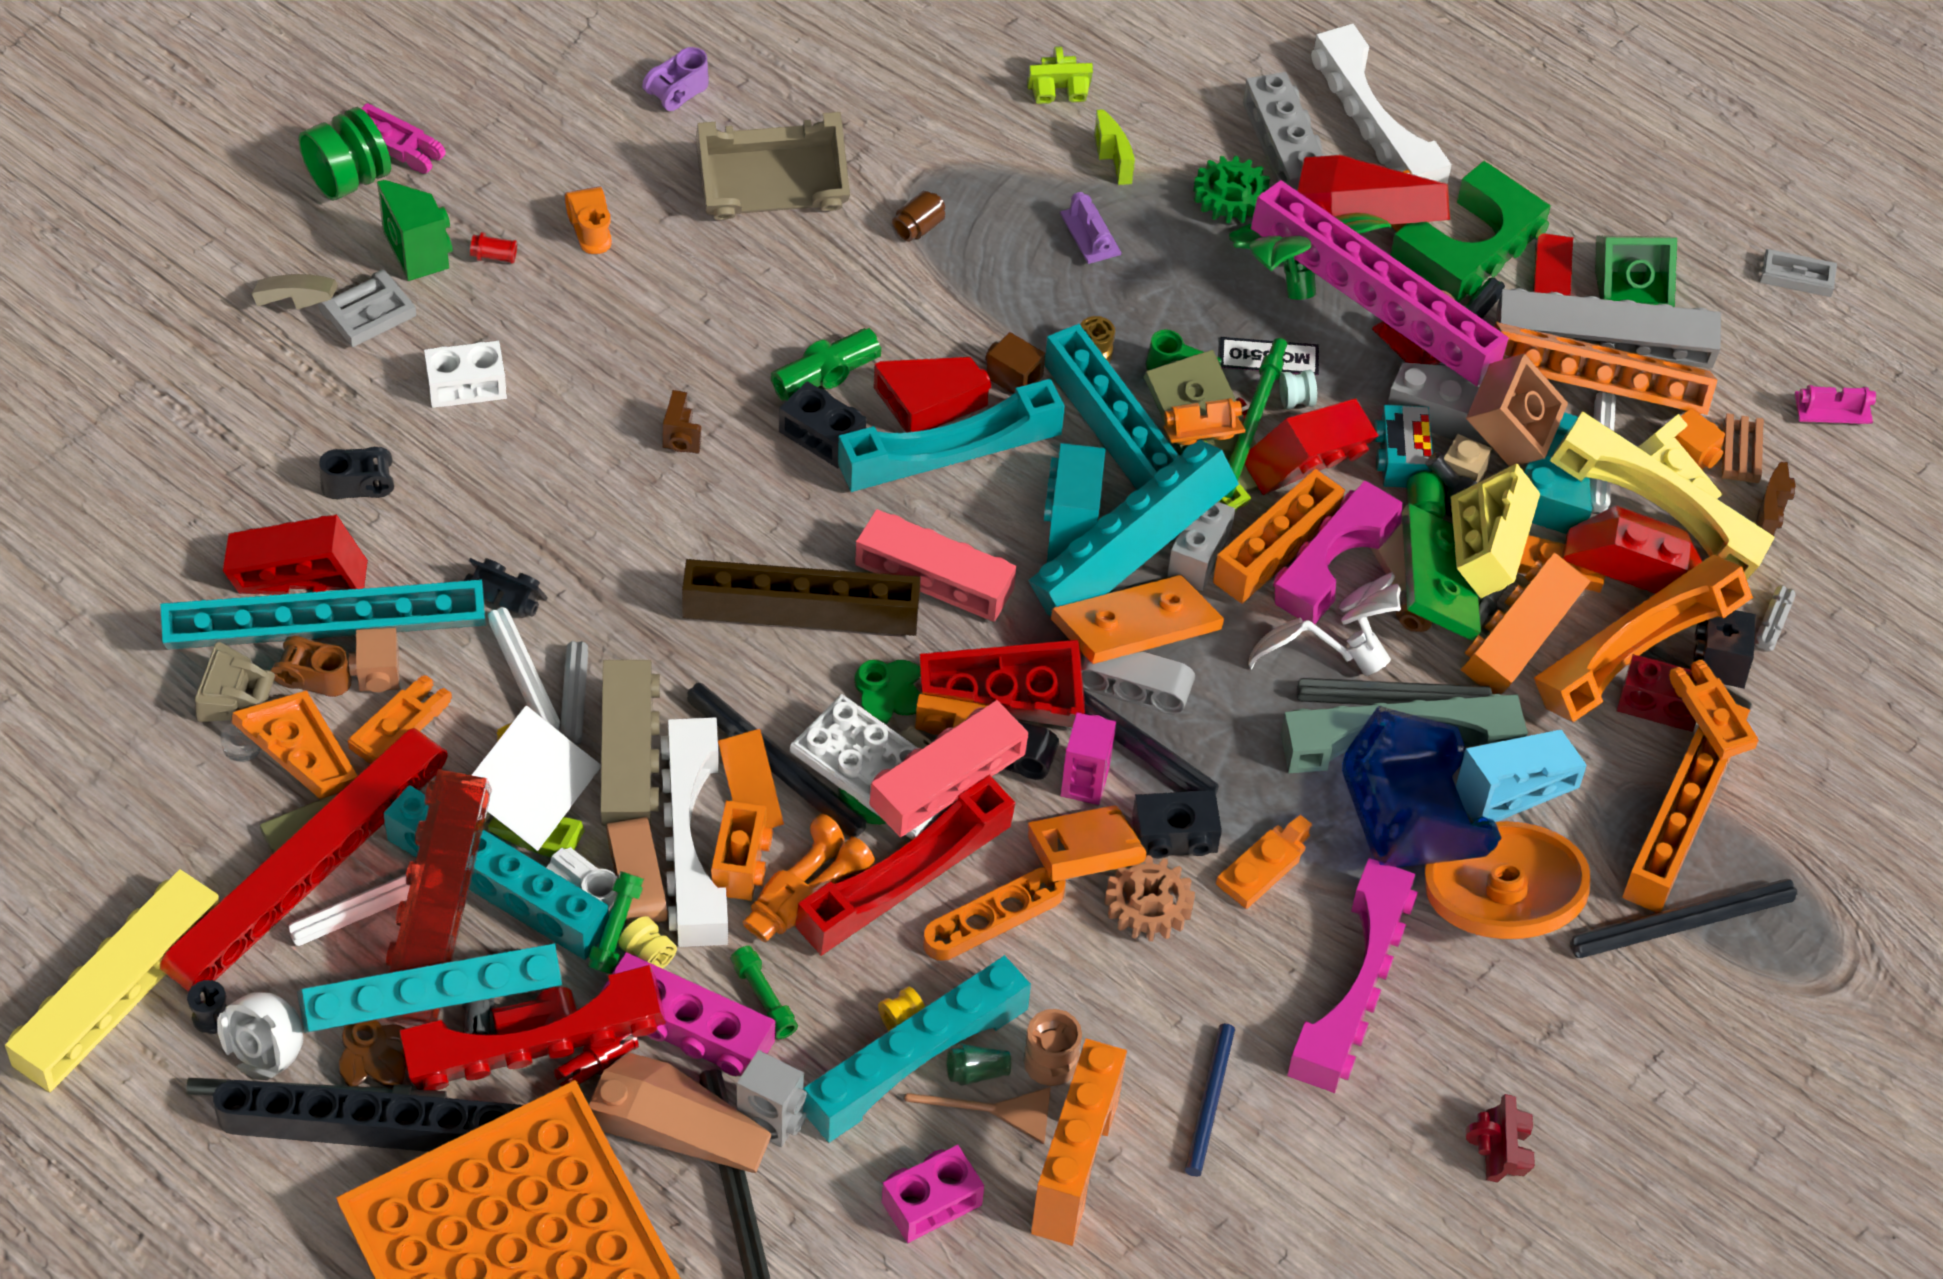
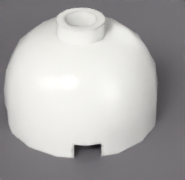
M252 992L229 1004L217 1019V1033L227 1056L234 1052L236 1057L244 1062L236 1067L244 1074L256 1080L267 1081L288 1068L295 1061L303 1044V1028L297 1011L287 1001L273 993Z

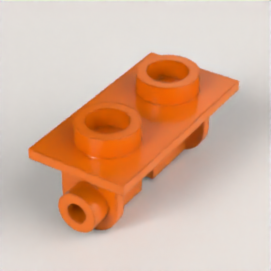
M1232 398L1205 402L1206 415L1200 416V406L1198 403L1172 406L1170 411L1164 412L1166 426H1163V430L1171 443L1179 445H1190L1196 443L1197 439L1211 437L1217 440L1230 439L1235 434L1245 433V428L1237 417L1242 416L1240 401L1233 402Z

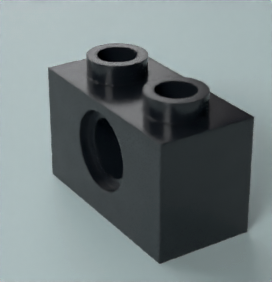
M1215 790L1135 794L1132 812L1133 828L1146 850V856L1151 855L1152 858L1160 859L1169 855L1191 854L1193 856H1204L1209 853H1218L1222 828Z

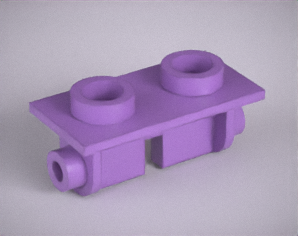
M1083 192L1075 193L1071 197L1070 209L1060 211V215L1087 263L1091 264L1120 256L1121 251L1094 203H1092L1090 196Z

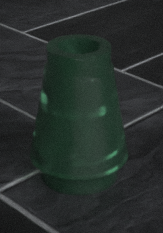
M959 1044L957 1048H949L946 1058L949 1081L959 1082L960 1086H965L1001 1076H1009L1011 1073L1010 1052L1008 1050Z

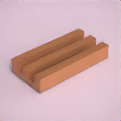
M1726 414L1724 420L1725 437L1723 440L1722 478L1752 483L1760 482L1763 456V418H1756L1755 422H1750L1749 416H1741L1740 420L1734 419V414ZM1734 430L1740 431L1738 471L1732 470ZM1748 432H1753L1752 473L1747 472Z

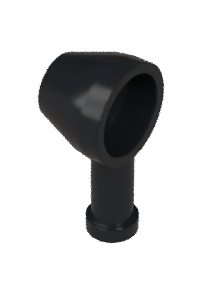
M1436 452L1427 459L1425 464L1447 485L1445 507L1446 512L1452 516L1451 496L1477 484V482L1465 476H1458L1444 460V456L1440 452Z

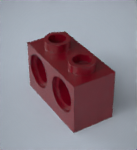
M1633 654L1623 682L1616 711L1690 732L1694 731L1696 721L1683 702L1682 697L1677 695L1675 688L1671 684L1670 671L1679 666ZM1683 668L1693 684L1697 686V682L1694 680L1691 672L1692 670Z

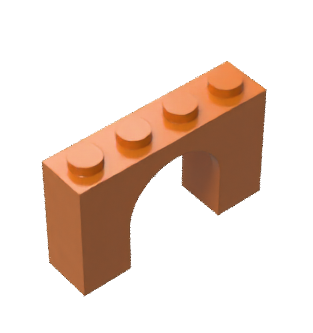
M1085 1039L1037 1185L1031 1234L1073 1246L1085 1209L1089 1179L1101 1135L1108 1137L1118 1106L1127 1050L1091 1039Z

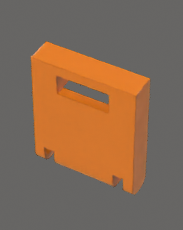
M1116 805L1028 822L1029 841L1052 882L1138 865L1146 859L1145 848L1121 809ZM1057 838L1060 839L1066 850L1058 851Z

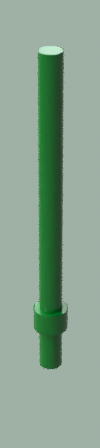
M1282 338L1274 339L1269 354L1263 357L1259 368L1261 376L1243 422L1245 433H1239L1229 461L1237 481H1239L1274 381L1279 379L1284 367L1282 359L1287 348V342ZM1236 487L1224 497H1232Z

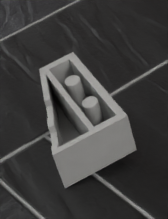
M1402 363L1392 385L1388 405L1429 407L1431 433L1452 440L1459 434L1491 447L1466 419L1480 385L1476 387L1448 366Z

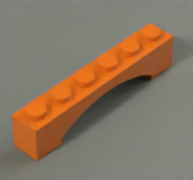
M1716 555L1710 556L1535 676L1534 680L1545 708L1571 722H1575L1603 702L1601 697L1603 691L1612 679L1630 663L1633 654L1639 656L1667 637L1697 623L1718 616L1725 618L1751 600L1753 596L1742 566Z

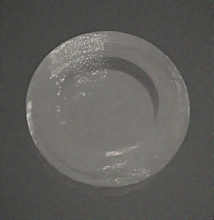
M234 724L228 725L221 734L223 752L230 760L236 762L250 761L257 757L262 750Z

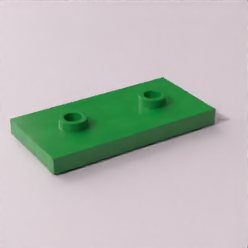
M1408 503L1402 511L1407 610L1474 641L1481 632L1478 594L1457 569L1453 524Z

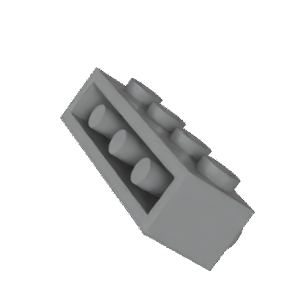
M1287 72L1247 78L1243 105L1277 182L1282 180L1297 191L1304 158L1323 156L1321 140L1317 134L1314 135L1311 129L1310 116L1308 111L1303 110L1300 104L1298 88L1296 85L1291 84Z

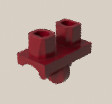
M1504 1094L1501 1097L1500 1105L1478 1113V1122L1471 1123L1465 1129L1466 1140L1470 1144L1478 1146V1153L1485 1156L1486 1180L1496 1183L1507 1174L1524 1177L1535 1166L1534 1152L1531 1149L1518 1146V1139L1524 1141L1531 1135L1533 1114L1517 1109L1516 1097Z

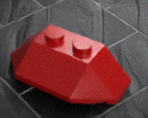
M1616 505L1570 528L1566 535L1562 557L1568 563L1655 594L1703 562L1686 530Z

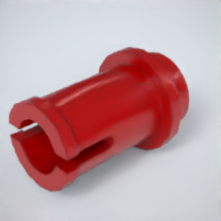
M481 232L480 235L473 234L470 256L477 257V261H482V258L514 264L518 242L517 240L487 237L485 232Z

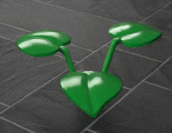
M1353 212L1335 216V218L1358 234L1384 227L1391 229V224L1388 221L1368 213ZM1252 223L1229 233V239L1233 243L1235 241L1250 242V251L1253 256L1270 271H1273L1283 262L1288 298L1304 300L1316 295V274L1294 259V256L1311 248V241L1303 236L1262 237L1251 229Z

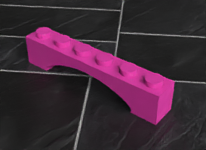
M1368 858L1356 889L1351 912L1359 914L1362 923L1365 946L1363 966L1350 991L1331 1012L1314 1024L1305 1021L1291 1057L1288 1077L1333 1093L1336 1092L1340 1078L1349 1080L1356 1060V1056L1350 1055L1353 1044L1361 1047L1369 1023L1362 1020L1366 1011L1371 1013L1375 1011L1381 994V989L1375 987L1378 978L1387 979L1394 956L1388 955L1390 946L1399 947L1406 927L1405 923L1400 922L1403 913L1411 915L1417 899L1418 892L1411 890L1415 877L1414 873Z

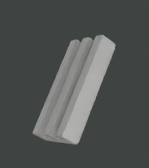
M1766 249L1760 283L1827 297L1832 296L1837 263Z

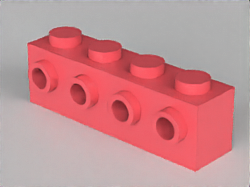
M876 509L856 541V566L878 574L921 577L920 592L993 622L997 619L1014 590L1016 565L1009 563L1001 557H994L974 549L967 543H959L932 529L922 528L905 521L895 514H888Z
M998 700L985 708L979 707L967 717L966 721L954 729L949 727L943 730L935 741L925 748L914 749L906 756L902 763L893 769H884L878 773L871 782L869 805L901 838L958 800V795L989 774L991 777L1024 756L1028 731Z

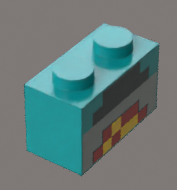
M1384 405L1381 420H1375L1374 429L1379 435L1374 439V442H1380L1381 447L1376 452V471H1382L1383 487L1406 488L1407 480L1413 475L1423 471L1432 473V469H1429L1425 464L1427 459L1433 455L1429 407Z

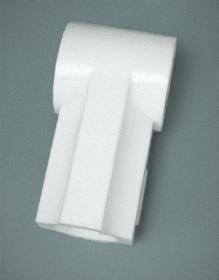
M571 847L558 850L551 857V861L546 868L606 903L610 915L617 892L612 890L617 876L607 869L596 868Z

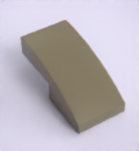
M288 274L258 280L251 294L257 307L292 297L298 310L331 300L338 285L335 279L324 276Z

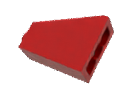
M971 357L880 361L874 364L873 388L906 433L934 429L988 406V395L991 388L989 375L983 368L979 369Z

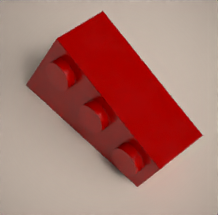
M1355 398L1286 418L1249 450L1244 465L1264 496L1305 478L1315 468L1321 471L1325 468L1334 467L1343 460L1349 459V461H1354L1362 457L1369 451L1367 445L1379 435Z
M336 514L228 533L223 572L239 594L282 595L289 594L290 589L313 590V592L365 588L368 560Z

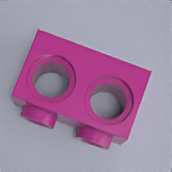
M1076 714L1066 749L1061 797L1100 805L1111 763L1116 721L1107 720L1099 715Z
M956 1145L946 1151L944 1149L936 1150L929 1154L922 1163L910 1169H898L890 1174L886 1181L883 1182L881 1203L908 1244L982 1206L984 1184L959 1145ZM943 1178H953L958 1182L955 1184H945L940 1180ZM906 1197H916L921 1201L911 1204L903 1199Z

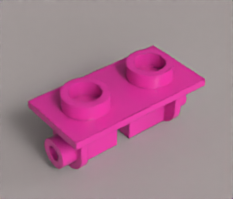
M1808 385L1807 388H1801L1800 391H1795L1794 393L1799 422L1873 423L1870 405H1875L1876 392L1870 391L1868 387L1843 388L1842 392H1836V387H1814L1813 385Z

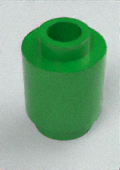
M1427 471L1419 472L1410 477L1406 482L1407 505L1410 503L1442 519L1446 513L1444 482L1438 475Z

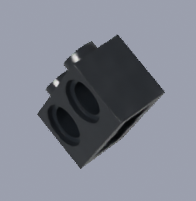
M808 381L779 408V432L837 469L839 468V435L866 428V417L859 410L845 405L835 399L825 389H819Z

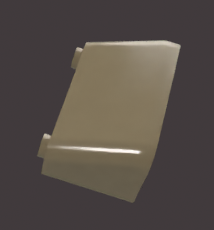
M841 112L823 113V121L814 123L813 126L810 119L804 120L801 126L733 131V126H725V132H721L716 129V121L697 123L695 140L706 213L714 215L716 220H727L734 218L735 214L815 207H821L822 211L841 209L842 204L847 202L850 197Z

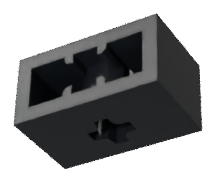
M1735 610L1725 618L1718 616L1697 623L1694 641L1697 642L1694 649L1693 662L1698 660L1705 661L1717 679L1720 678L1724 685L1745 689L1754 658L1756 614Z

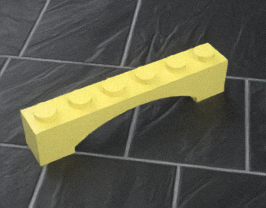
M1583 411L1568 430L1550 459V462L1581 482L1585 477L1607 481L1631 490L1658 505L1679 521L1698 540L1709 557L1716 555L1742 566L1746 580L1760 566L1775 538Z

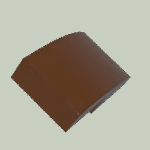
M1780 462L1775 468L1758 511L1756 525L1773 536L1776 529L1782 528L1785 507L1788 500H1793L1795 495V479L1789 476L1788 462Z

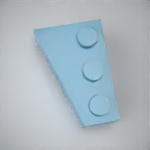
M1562 730L1470 747L1465 750L1454 795L1475 825L1498 822L1580 788L1587 765Z

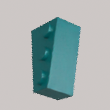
M1564 412L1546 457L1529 462L1525 474L1540 493L1532 523L1567 534L1570 528L1591 517L1592 505L1589 478L1585 477L1581 482L1550 462L1562 439L1578 418V416Z

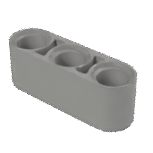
M1143 651L1092 664L1084 654L1081 659L1084 689L1169 714H1178L1184 710L1195 680V673L1187 665Z

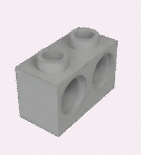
M1217 502L1179 534L1171 550L1167 578L1182 575L1195 589L1204 590L1215 568L1217 554L1226 547L1231 537L1235 508Z
M758 1050L737 1082V1110L771 1133L770 1142L780 1147L784 1145L790 1134L793 1136L798 1134L806 1118V1113L803 1112V1104L807 1096V1092L803 1090L804 1072Z

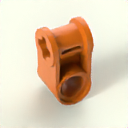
M598 186L566 192L565 205L570 224L574 227L581 249L589 254H601L609 250L612 245L611 234L608 229L611 218L602 187Z

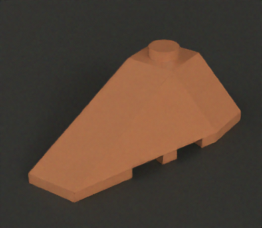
M633 1053L627 1054L603 1071L589 1103L596 1120L605 1133L755 1174L771 1138V1133L671 1064Z

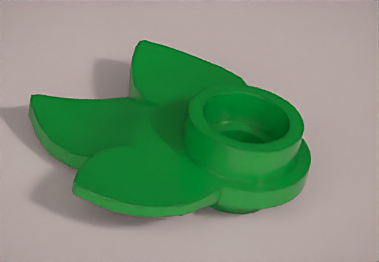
M868 660L857 669L854 683L856 689L863 694L861 705L865 711L884 724L891 720L893 713L906 716L916 714L918 698L921 693L914 683L921 677L919 665L907 660H895L888 664L880 660Z

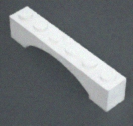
M1350 24L1317 34L1315 47L1311 53L1313 65L1322 72L1330 90L1337 94L1344 105L1347 115L1352 116L1357 123L1362 137L1370 142L1376 151L1379 162L1385 164L1389 169L1400 172L1408 170L1414 175L1448 183L1452 164L1436 141L1427 142L1403 128L1382 108L1373 95L1364 74L1369 45L1355 25Z
M717 719L668 720L669 736H661L662 760H670V769H662L663 793H671V803H664L665 827H673V837H665L666 861H674L675 871H667L668 896H676V906H668L669 931H678V947L728 945L726 888H717L706 874L697 857L690 832L691 816L697 796L709 775L719 773Z

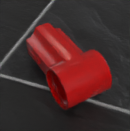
M562 986L552 987L541 992L536 997V1000L492 1009L496 1035L512 1034L539 1028L576 1012L577 1008L571 989Z

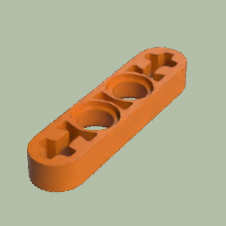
M1044 867L1037 868L933 920L924 930L923 948L926 954L937 961L952 959L1056 907L1064 898L1066 880L1052 882ZM1044 883L1047 887L1054 885V891L1050 892L1047 888L1039 890L1040 884ZM1007 898H1016L1023 903V908L1016 912H1010L1002 907L1001 902ZM981 915L988 920L989 924L982 929H973L967 925L966 920L970 916ZM955 925H958L959 930L955 932ZM940 935L943 939L949 938V944H944L941 940L935 942V936Z

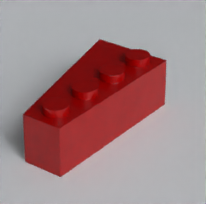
M1078 640L920 654L921 684L924 695L990 705L998 700L1015 719L1072 728L1076 714H1085L1081 653Z

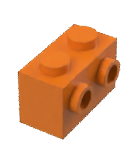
M726 800L711 868V878L717 888H726V897L752 901L755 885L763 886L766 862L761 861L762 851L770 852L773 828L766 827L767 806Z

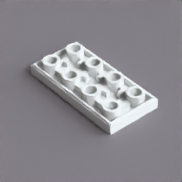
M843 694L796 738L790 746L792 754L839 788L858 799L861 804L875 814L877 812L869 805L871 782L882 770L893 769L902 763L910 752L917 749L915 745ZM952 804L905 835L913 840L935 822Z

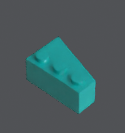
M1060 443L1059 458L1051 457L1044 521L1051 522L1047 563L1066 550L1072 541L1083 536L1097 524L1106 448Z

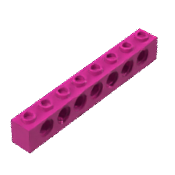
M1282 180L1257 197L1251 225L1252 230L1262 237L1303 236L1311 241V248L1294 256L1295 260L1476 387L1482 383L1489 364L1503 359L1509 337Z

